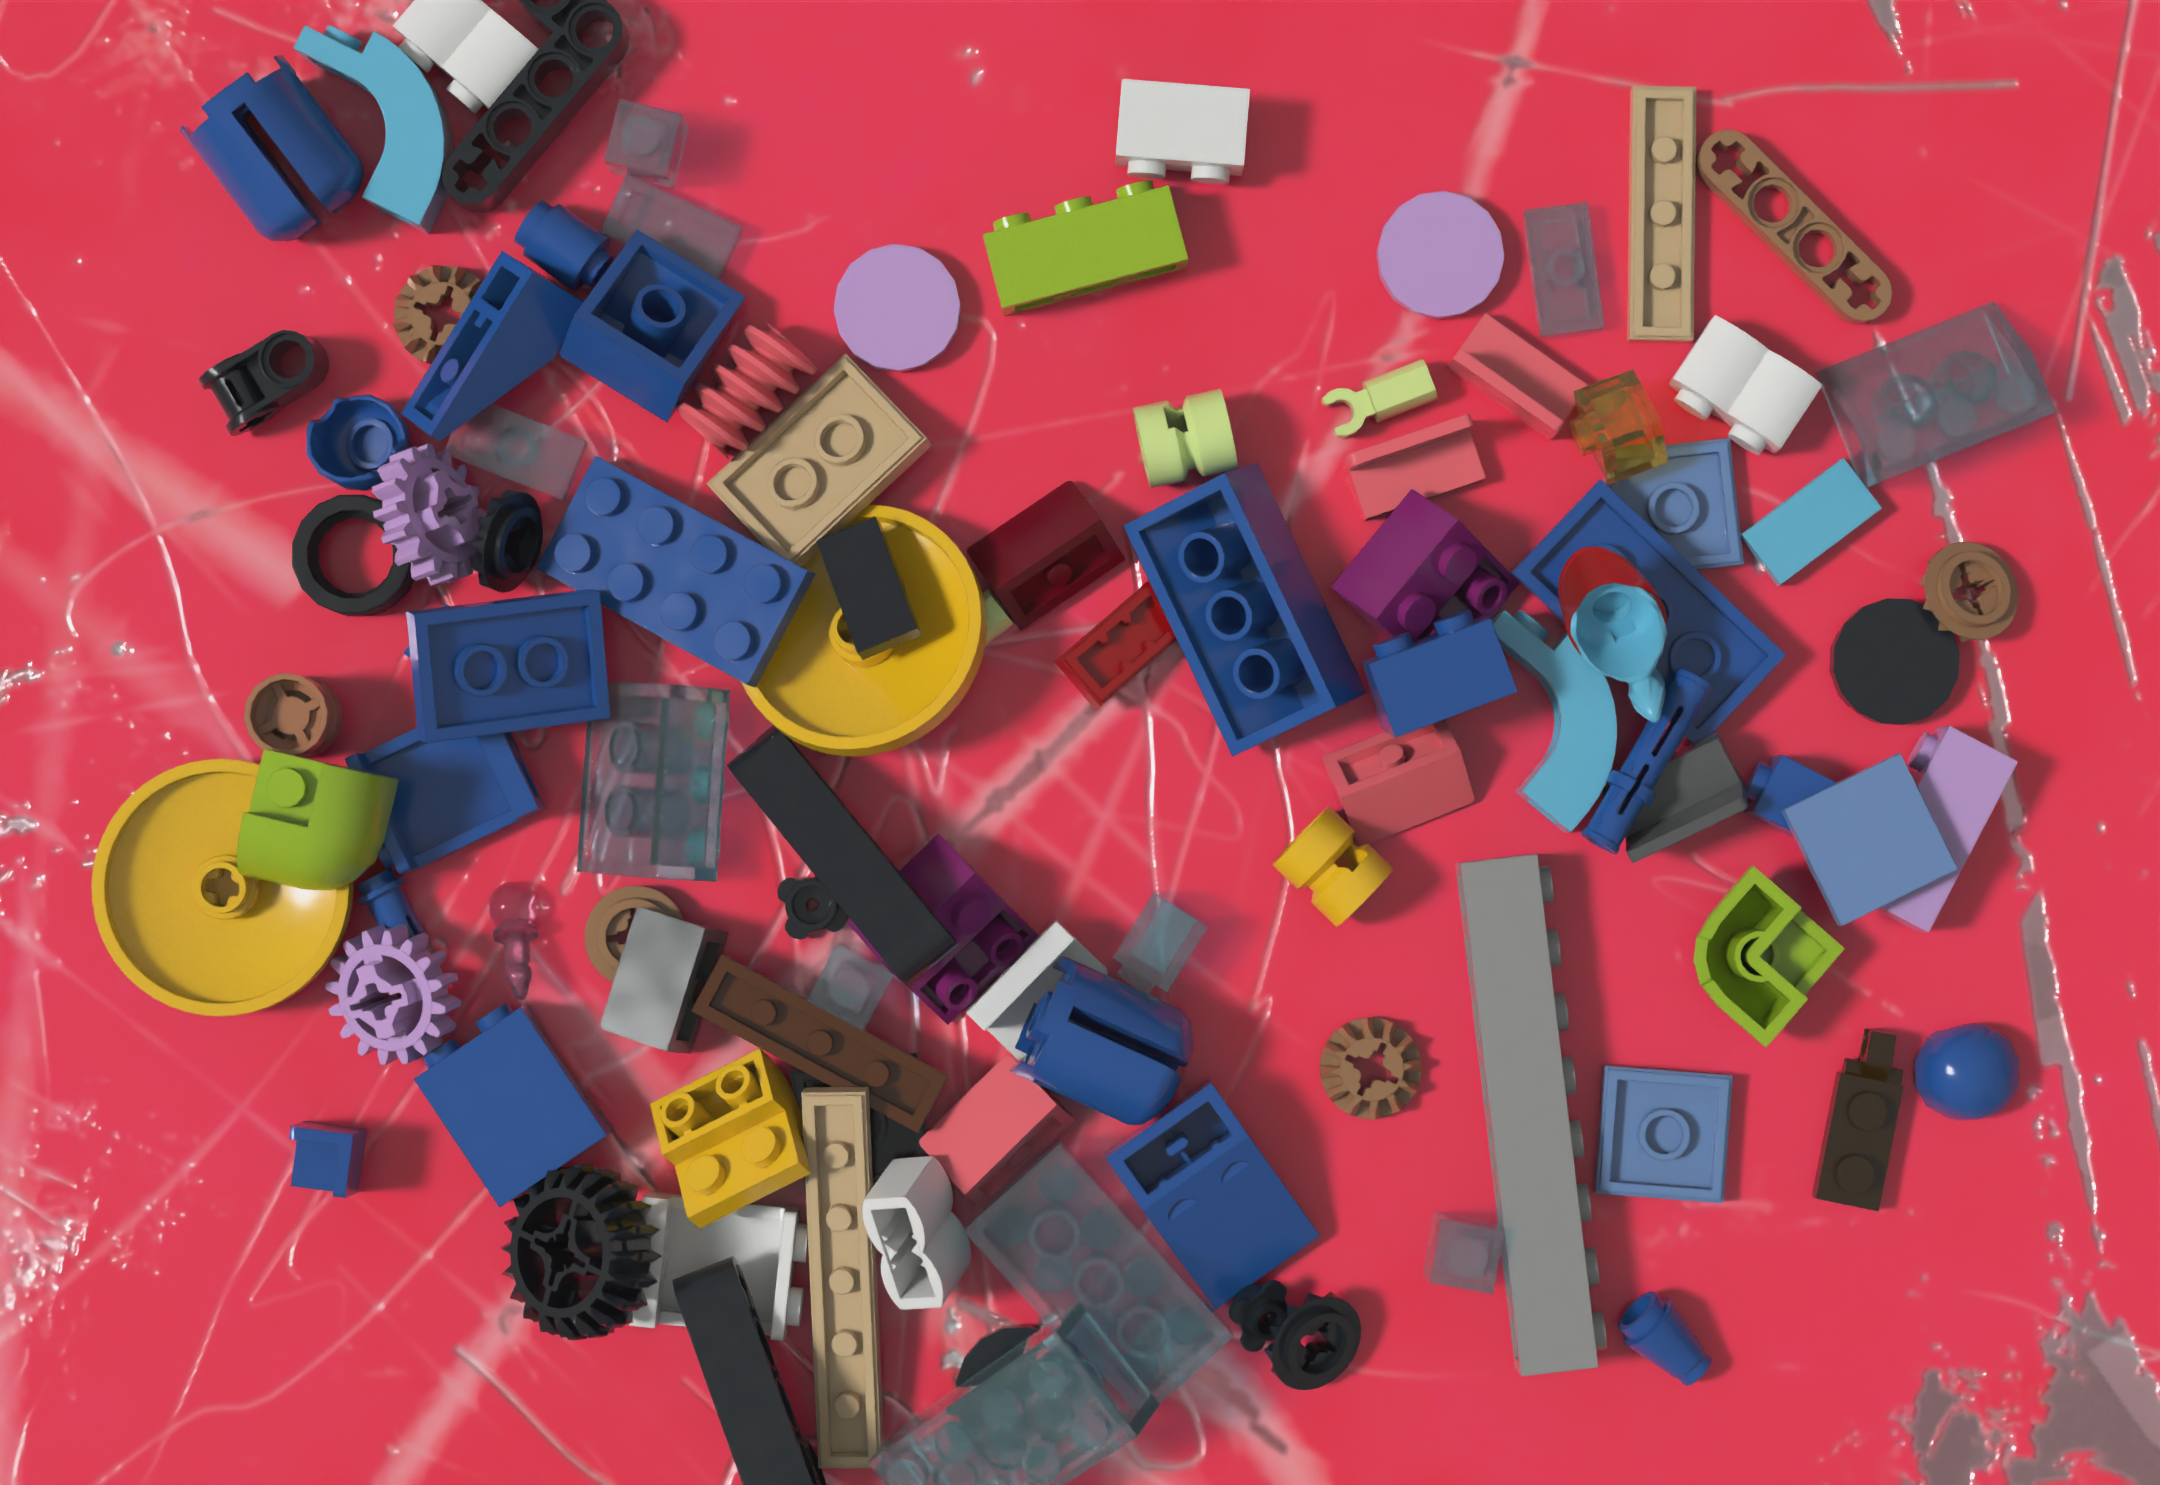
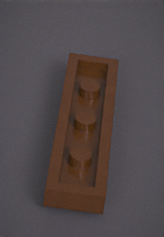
M721 954L691 1010L831 1087H869L870 1108L917 1133L922 1128L949 1077L947 1073L725 954Z

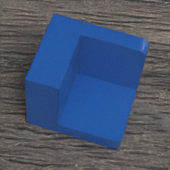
M308 1121L291 1125L289 1139L297 1140L291 1186L333 1191V1197L347 1198L358 1193L367 1129Z

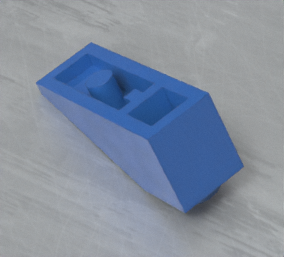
M501 251L401 414L428 435L441 441L553 360L563 345L574 314L580 308L583 301L552 280Z

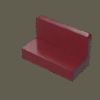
M1072 481L1064 482L971 545L967 550V553L1020 631L1126 560L1100 517Z

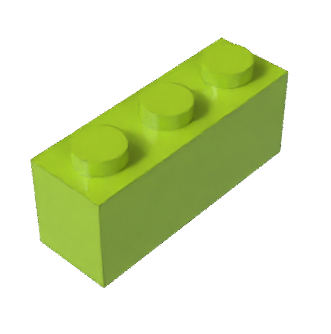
M1152 180L1135 182L1118 188L1116 190L1117 199L1093 205L1090 196L1079 197L1055 205L1056 215L1031 221L1029 213H1019L994 221V231L983 234V239L1003 316L1187 268L1188 255L1169 185L1154 188Z

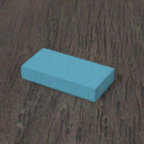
M1843 457L1741 533V539L1776 586H1779L1882 509V507Z

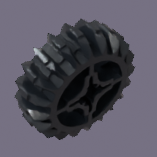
M575 1164L574 1167H559L556 1170L547 1171L546 1177L529 1187V1194H524L522 1197L514 1199L519 1216L504 1222L512 1232V1238L509 1243L500 1248L510 1254L511 1265L502 1274L515 1279L516 1286L511 1293L510 1299L525 1303L523 1318L539 1322L540 1332L560 1335V1338L567 1337L568 1340H584L587 1337L601 1338L614 1333L615 1328H622L626 1324L633 1323L632 1311H637L639 1308L648 1305L642 1288H649L658 1282L649 1269L650 1263L662 1257L659 1253L651 1250V1238L660 1229L646 1224L645 1219L652 1205L643 1201H636L638 1186L630 1184L628 1181H622L621 1173L614 1172L611 1169L594 1167L593 1164Z

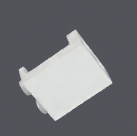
M649 1191L642 1197L644 1203L652 1205L645 1219L646 1224L660 1229L651 1238V1250L659 1253L662 1257L650 1263L649 1271L658 1282L649 1288H642L648 1305L639 1308L637 1311H632L633 1323H629V1326L655 1328L658 1324L686 1327L674 1293L672 1280L731 1256L735 1257L742 1270L765 1335H770V1340L784 1341L788 1334V1325L800 1326L804 1288L793 1287L795 1262L806 1263L808 1256L807 1224L799 1223L801 1207L753 1202L699 1229L687 1219L682 1195Z

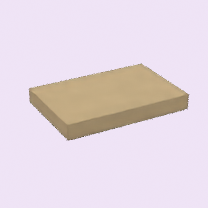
M845 353L768 425L763 432L753 439L746 451L738 453L706 484L765 547L803 567L820 551L817 544L818 540L837 533L846 527L924 454L932 444Z

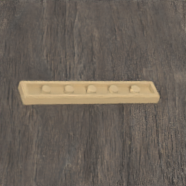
M869 1087L805 1088L801 1092L803 1141L811 1174L805 1176L818 1468H882L885 1462L876 1247L867 1234L862 1216L863 1201L873 1187Z

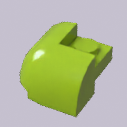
M264 749L249 812H243L238 837L237 871L243 876L302 890L332 891L354 882L367 868L374 865L382 848L399 779Z
M1751 865L1708 914L1696 936L1693 961L1700 986L1714 1004L1763 1047L1767 1048L1808 1000L1805 996L1806 993L1845 948L1802 912L1800 905L1754 865Z

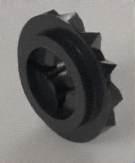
M506 489L500 498L490 499L487 515L477 519L479 525L478 535L471 541V544L476 547V553L471 561V568L478 572L479 584L502 593L514 590L525 580L539 557L543 540L542 517L536 500L527 493Z
M1308 1292L1303 1305L1300 1307L1286 1305L1288 1317L1283 1324L1270 1326L1275 1339L1264 1350L1273 1365L1271 1372L1285 1385L1297 1390L1316 1389L1336 1379L1353 1360L1361 1338L1360 1319L1355 1309L1348 1302L1332 1292H1329L1324 1297ZM1317 1331L1327 1340L1326 1342H1309L1305 1347L1300 1342L1305 1335L1312 1336Z

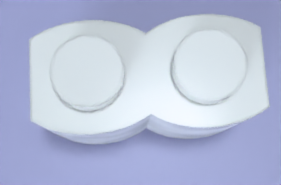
M414 0L393 25L398 33L405 38L398 47L426 73L435 64L449 75L453 81L446 89L475 114L483 105L489 109L538 51L534 44L482 0Z
M1714 315L1668 383L1670 387L1678 392L1674 401L1680 407L1702 420H1706L1710 413L1722 419L1732 427L1727 434L1729 438L1756 455H1760L1764 448L1774 454L1782 448L1823 385L1792 362L1770 351L1749 334L1717 315Z
M934 1156L893 1159L863 1201L862 1216L865 1229L874 1246L882 1254L881 1275L884 1286L890 1298L901 1310L941 1308L970 1263L971 1249L968 1236L961 1222L951 1212L953 1205L951 1183L944 1168Z

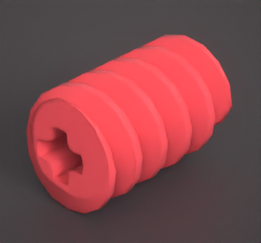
M767 323L769 327L768 332L750 325L745 329L744 333L752 346L751 351L733 344L727 349L735 365L734 370L716 363L710 368L718 384L717 389L697 382L693 390L701 403L700 408L681 401L676 406L680 416L728 460L730 459L724 450L726 445L742 451H746L749 447L741 431L743 426L763 432L766 428L758 412L761 406L777 413L781 412L783 406L775 393L778 387L794 394L798 393L800 387L792 371L796 368L811 375H814L817 371L816 366L769 323Z

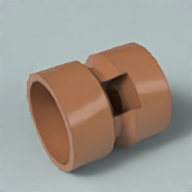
M289 673L269 676L257 684L246 700L244 711L247 732L258 747L263 750L270 749L304 758L320 755L335 743L342 731L344 717L340 699L329 685L317 678Z

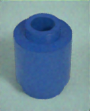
M544 200L538 202L527 214L514 238V242L524 248V257L573 291L578 290L584 283L593 288L610 267L613 256L607 253L610 238L561 204L553 207Z

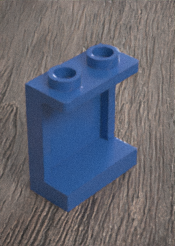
M417 728L367 752L356 753L345 758L346 764L350 768L399 779L385 840L378 857L386 868L395 865L400 875L413 873L547 809L511 732L424 743L418 741Z
M508 1002L477 1021L475 1024L481 1034L462 1047L453 1038L425 1056L422 1060L428 1070L414 1078V1081L499 1208L546 1177L547 1171L558 1169L614 1131L600 1110L594 1111L533 1020L532 1017L535 1014L530 1006L525 1005L513 1011Z

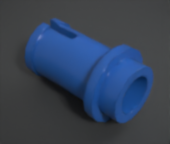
M392 868L357 885L363 896L358 899L359 904L366 903L378 926L383 924L386 929H389L399 924L407 925L409 938L423 932L428 935L421 926L400 886L405 883L403 876L397 879Z

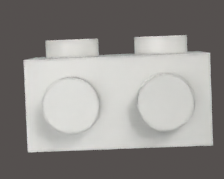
M1122 79L1115 166L1128 167V176L1143 179L1165 178L1166 170L1191 172L1192 181L1205 184L1229 183L1230 175L1242 176L1250 89Z

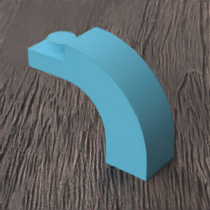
M304 25L293 48L306 61L368 91L374 96L382 111L386 129L385 146L380 161L362 197L373 207L430 234L448 194L442 181L443 166L454 151L448 116L433 85L399 47L373 31L363 52L360 53L358 50L362 42L353 36L330 25H327L323 34Z
M1503 610L1492 620L1502 650L1528 670L1541 683L1550 699L1554 716L1553 735L1548 750L1515 792L1560 830L1572 832L1598 799L1612 768L1617 742V717L1612 693L1605 675L1599 673L1585 662L1573 646L1568 633L1563 634L1551 649L1543 642L1549 633L1537 621L1521 610L1514 617L1506 610Z

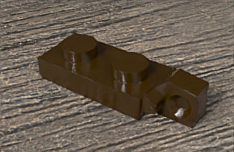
M1864 1029L1858 1060L1845 1058L1841 1073L1836 1072L1812 1197L1879 1211L1904 1087L1901 1085L1903 1070L1891 1067L1896 1035L1873 1029Z

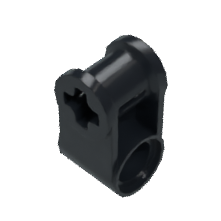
M281 330L271 334L244 352L216 364L202 374L198 380L204 390H212L229 419L226 425L228 432L231 436H237L263 424L276 415L283 407L311 390L316 389L326 378L329 371V359L326 350L318 341L295 331ZM301 345L307 356L306 366L298 376L287 378L281 368V359L290 347Z

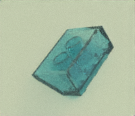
M1995 301L1815 372L1819 382L1823 384L1821 388L1854 470L1866 488L2056 413L2032 351Z
M608 682L611 718L587 721L576 872L717 882L718 859L721 850L720 828L722 799L725 790L724 770L727 731L729 728L730 690L672 684Z

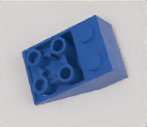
M1207 1079L1105 1152V1158L1215 1309L1222 1306L1236 1296L1243 1288L1256 1282L1320 1236L1210 1079Z

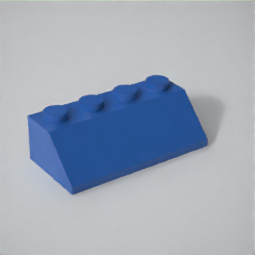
M1258 462L1225 472L1123 525L1232 757L1367 693Z

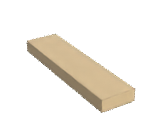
M1632 86L1630 89L1627 342L1691 343L1694 338L1696 87Z

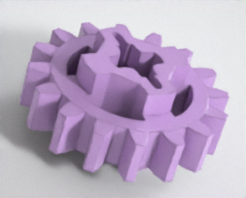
M425 444L417 448L413 446L390 455V462L379 466L377 469L383 483L372 486V493L382 501V508L373 511L375 519L385 522L383 524L385 532L381 536L383 544L391 543L397 548L394 562L398 566L410 562L412 579L417 581L427 577L430 586H436L444 582L449 583L471 575L473 573L471 561L476 553V547L471 544V541L478 535L479 525L477 519L485 517L487 512L476 508L479 505L477 497L480 494L478 486L471 487L466 485L464 480L467 468L464 465L452 468L450 452L443 450L435 453L432 444Z
M382 924L362 932L359 936L346 940L343 943L346 953L333 958L330 962V965L340 974V977L326 982L325 985L326 990L337 994L339 998V1003L328 1009L329 1014L332 1016L343 1015L347 1022L339 1033L344 1039L356 1034L360 1038L357 1053L364 1056L377 1050L379 1063L382 1065L389 1064L397 1059L403 1065L408 1064L443 1045L441 1036L454 1031L456 1027L455 1022L446 1013L461 1006V1000L453 995H449L447 986L458 980L457 973L443 974L440 965L447 956L445 951L441 950L430 954L426 950L429 935L423 932L409 938L407 925L399 924L389 929H386Z

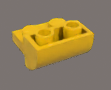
M761 1048L650 1103L662 1156L675 1166L687 1219L699 1229L811 1174L802 1140V1109L783 1073Z

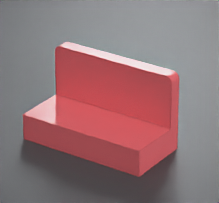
M1484 313L1447 366L1448 369L1549 440L1558 434L1565 424L1564 421L1589 387L1585 382L1487 313Z
M1470 413L1347 455L1344 464L1364 521L1394 511L1411 489L1430 499L1486 479L1470 429L1474 426Z
M1445 719L1396 738L1385 731L1322 756L1326 772L1343 806L1348 824L1354 829L1353 839L1357 846L1371 844L1469 805L1475 799L1461 750Z
M1011 1055L1004 1056L919 1141L922 1149L929 1156H934L938 1160L947 1176L962 1193L984 1209L1076 1120L1059 1101L1046 1092L1039 1084L1010 1072V1069L1019 1063Z

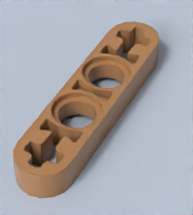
M1726 129L1715 132L1703 142L1697 151L1695 162L1697 175L1702 182L1839 318L1847 323L1860 325L1871 322L1886 311L1891 303L1893 293L1891 282L1886 274L1747 136L1739 131ZM1714 146L1723 152L1731 146L1737 149L1740 155L1736 159L1735 165L1746 177L1753 172L1755 167L1764 175L1754 181L1741 198L1733 192V189L1737 188L1743 181L1729 169L1718 174L1711 167L1717 158L1711 150ZM1764 188H1774L1783 193L1788 203V210L1784 219L1772 223L1758 217L1753 205L1754 197L1758 191ZM1812 232L1821 233L1831 242L1833 248L1832 259L1826 266H1809L1800 257L1799 243L1805 234ZM1846 257L1854 266L1846 270L1844 274L1856 285H1860L1867 280L1874 286L1875 289L1869 296L1875 304L1872 309L1866 304H1862L1856 309L1851 307L1847 300L1853 292L1841 278L1837 279L1831 288L1823 281V278L1840 267Z

